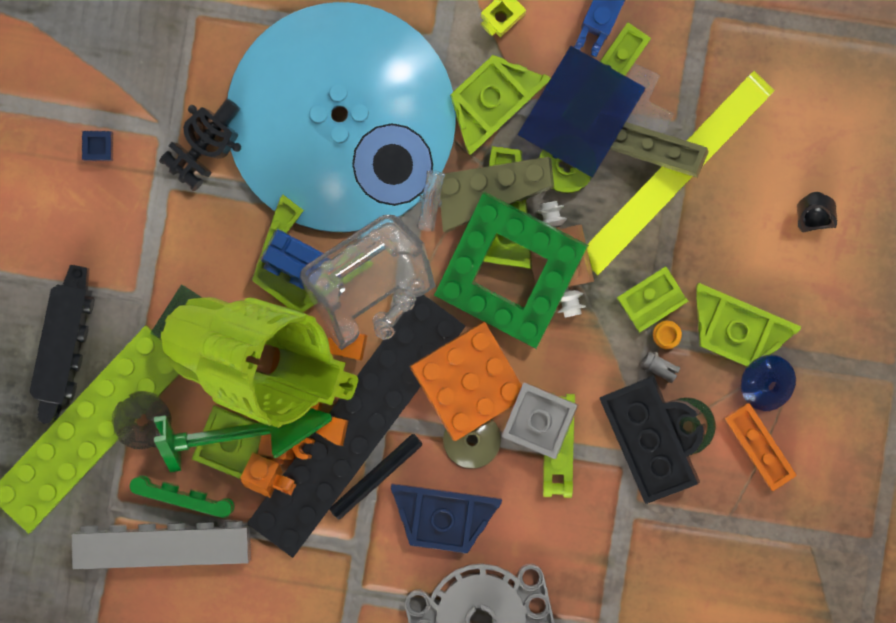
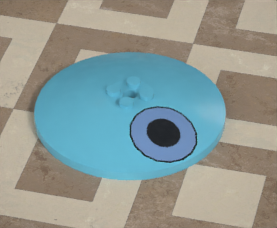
M349 2L323 3L306 7L287 15L267 28L253 42L239 62L231 81L228 99L237 104L241 109L228 126L238 134L235 143L241 145V150L235 152L231 148V153L238 170L248 186L272 210H276L282 194L304 210L295 223L326 232L347 233L372 229L389 223L412 209L432 189L438 180V175L442 174L451 153L456 128V114L450 97L453 92L452 85L442 61L429 42L417 30L397 16L372 6ZM336 107L347 109L348 117L345 121L336 122L332 119L331 114Z

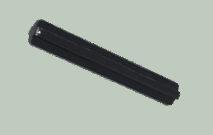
M411 434L330 507L331 513L337 519L344 517L422 446V441L415 434Z

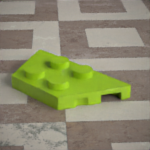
M492 55L450 95L467 153L472 155L540 91L551 78L548 75H541L527 70V67L519 64L509 63L506 59Z
M701 283L696 285L699 347L748 368H757L769 355L777 351L783 343L801 329V326L706 285Z

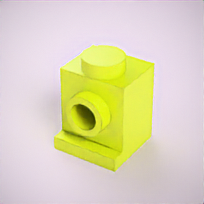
M494 0L481 12L483 21L480 24L489 35L493 36L496 33L499 37H502L514 24L525 16L526 9L517 0ZM498 13H503L506 16V20L498 22L495 16Z

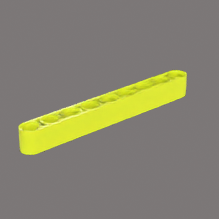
M753 71L686 141L708 148L709 152L705 159V164L775 90ZM661 167L588 243L587 251L592 271L599 275L693 176Z

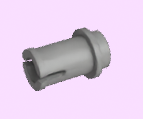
M647 352L641 363V367L645 368L644 372H652L669 383L675 380L677 377L675 373H679L680 370L679 366H675L659 357L657 352Z

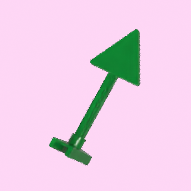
M310 408L301 418L294 422L283 424L279 428L263 423H254L188 434L187 432L175 434L165 415L154 417V423L161 436L154 437V443L170 472L181 471V451L189 450L190 447L271 434L272 455L274 458H278L331 422L332 416L331 414Z

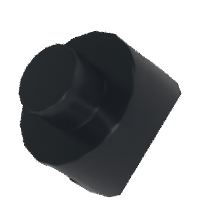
M812 192L801 199L797 204V222L800 231L804 233L812 230L836 228L837 213L834 199L821 192Z

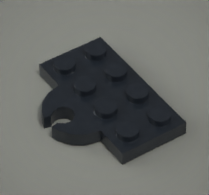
M654 375L599 398L645 504L700 483L689 455L694 453L704 441L706 426L705 423L699 424L693 432L686 431L682 427V419L684 417L694 418L700 414L696 407L681 400L665 402Z

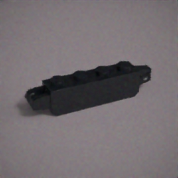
M70 265L63 285L58 284L50 291L29 391L34 399L40 400L37 418L43 424L55 422L60 417L62 405L69 404V400H73L76 393L77 383L73 381L75 371H79L82 365L83 355L79 354L82 342H86L89 327L85 325L87 314L92 313L95 302L94 297H91L92 291L88 290L89 268Z

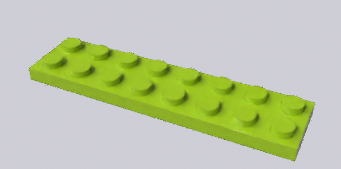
M145 325L0 480V508L28 534L32 533L180 375L168 363V355L163 351L162 339L152 329Z

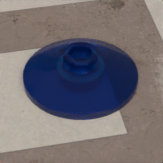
M765 355L755 359L745 369L741 379L743 398L753 408L760 411H771L783 406L792 396L796 386V375L792 365L777 355ZM776 382L774 388L769 390L770 384Z

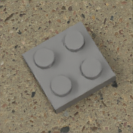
M524 382L502 437L557 459L578 404Z

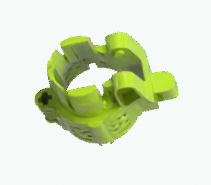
M213 297L188 299L186 305L178 306L171 315L167 316L163 332L161 331L163 351L168 355V363L182 377L201 384L205 392L212 396L215 403L268 426L272 425L279 428L283 424L294 422L307 413L312 406L318 404V402L332 405L335 397L350 400L358 384V377L356 375L343 371L346 363L333 359L326 333L316 322L315 317L250 297L232 303ZM265 344L277 347L280 351L278 366L271 374L257 371L258 365L246 361L247 356L260 359Z

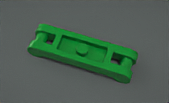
M146 475L132 479L129 486L132 493L217 517H227L235 509V504L230 498L216 501L206 498L207 493L199 490L190 489V493L179 491V485L162 482V485L152 483L151 479Z

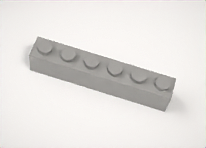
M241 520L225 521V526H214L212 521L196 522V527H185V523L176 522L167 523V528H156V524L147 523L138 524V529H127L126 524L109 525V530H98L97 525L80 526V531L72 534L73 569L241 564L251 561L250 526L243 525Z

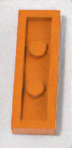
M749 402L724 417V420L771 491H775L797 476Z

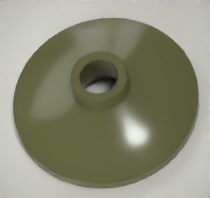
M491 419L457 441L452 440L445 428L443 443L447 455L454 463L465 468H480L490 463L497 455L501 436L498 426ZM469 435H475L478 438L476 445L471 446L467 443L466 439Z

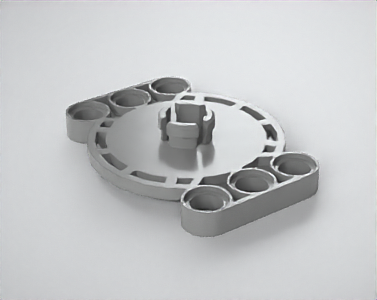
M484 563L466 565L444 577L436 586L431 596L424 590L415 589L407 595L405 600V609L409 623H471V615L478 608L487 611L492 616L491 623H555L543 572L539 566L533 563L523 565L519 569L517 577L511 572L495 565ZM480 569L479 573H473L463 577L461 575V573L468 570ZM486 569L500 572L504 576L500 578L494 574H488ZM528 569L536 570L539 574L538 582L534 585H527L522 580L523 573ZM455 576L457 580L450 584L445 591L441 590L444 584ZM510 578L514 581L513 586L508 583ZM415 595L423 596L426 600V607L421 611H415L410 606V599ZM436 596L441 598L439 603L435 601ZM533 598H541L545 601V609L541 613H533L529 609V603Z

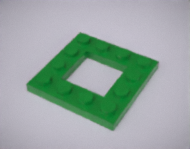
M484 192L434 296L537 349L589 245ZM497 233L548 259L525 307L474 282Z

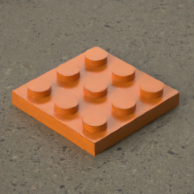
M486 322L479 323L409 366L453 441H457L515 405L522 387Z

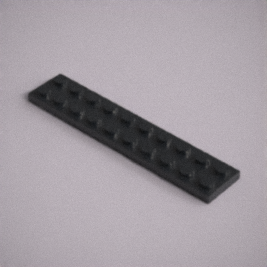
M419 292L357 375L358 384L353 397L350 400L340 398L329 412L332 417L348 420L343 446L336 445L314 432L311 437L315 440L314 444L306 443L302 449L305 454L312 455V458L300 459L296 457L282 475L295 481L296 487L292 495L274 489L271 498L266 497L247 524L293 558L421 387L409 366L458 337L466 326L423 293Z

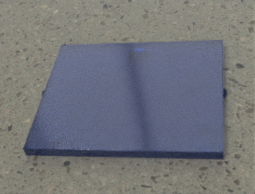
M570 46L523 124L518 136L548 152L554 159L558 158L593 178L646 90V87L612 69L610 65H605Z

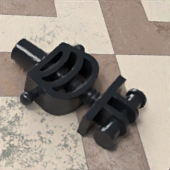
M226 98L215 114L203 107L197 111L195 105H190L188 112L192 116L185 122L183 132L186 140L193 148H190L191 150L188 152L180 144L171 142L169 147L179 156L176 159L170 151H167L161 156L159 162L165 164L172 175L179 173L178 180L181 183L186 182L192 191H196L202 185L203 180L197 178L194 172L197 170L202 176L206 177L212 174L209 169L197 160L201 157V154L221 159L228 155L231 148L235 152L241 150V145L235 143L238 134L228 126L241 108L228 98ZM194 131H196V133L200 136L198 141L195 137ZM216 135H218L220 137H223L224 140L222 142H218L214 138H216ZM211 144L219 147V149L215 152H209L206 150V147H209L208 145Z

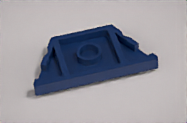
M391 484V491L411 546L468 553L493 514L502 504V498Z

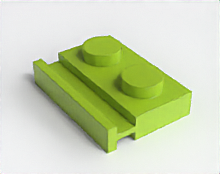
M666 266L616 297L639 333L689 302Z

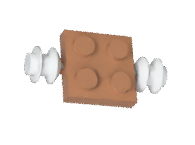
M557 201L540 204L541 210L536 211V213L542 214L543 222L586 243L582 225L563 229L557 227L563 225L567 218L561 217L559 212L564 205L558 206ZM587 250L561 300L562 309L558 313L564 312L565 318L582 314L581 308L586 307L579 304L578 298L583 293L578 290H571L573 286L594 282ZM531 251L532 270L536 284L548 259Z

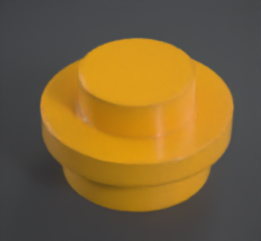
M666 320L655 326L652 336L658 347L672 349L680 343L682 332L675 322Z

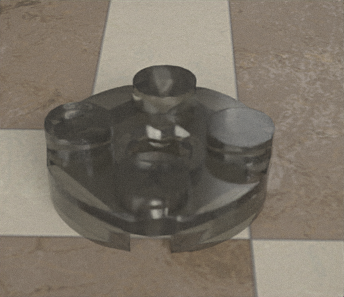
M148 391L134 392L123 402L120 401L114 408L112 414L113 429L119 441L127 447L140 450L157 447L154 443V437L161 436L154 423V417L166 415L171 425V413L166 403L157 394ZM141 414H145L147 420H149L144 426H139L138 423L134 422L135 419L141 418Z

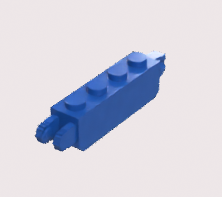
M593 0L582 23V31L574 48L580 50L584 46L587 33L590 32L599 36L591 49V55L597 57L604 40H607L625 0Z

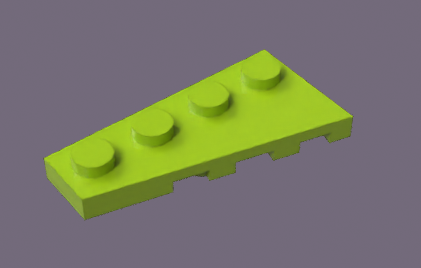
M492 146L489 166L523 161L521 150ZM526 199L510 204L527 213ZM497 233L484 262L532 269L531 250Z

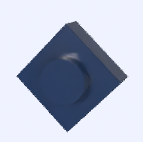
M82 131V160L113 161V132Z

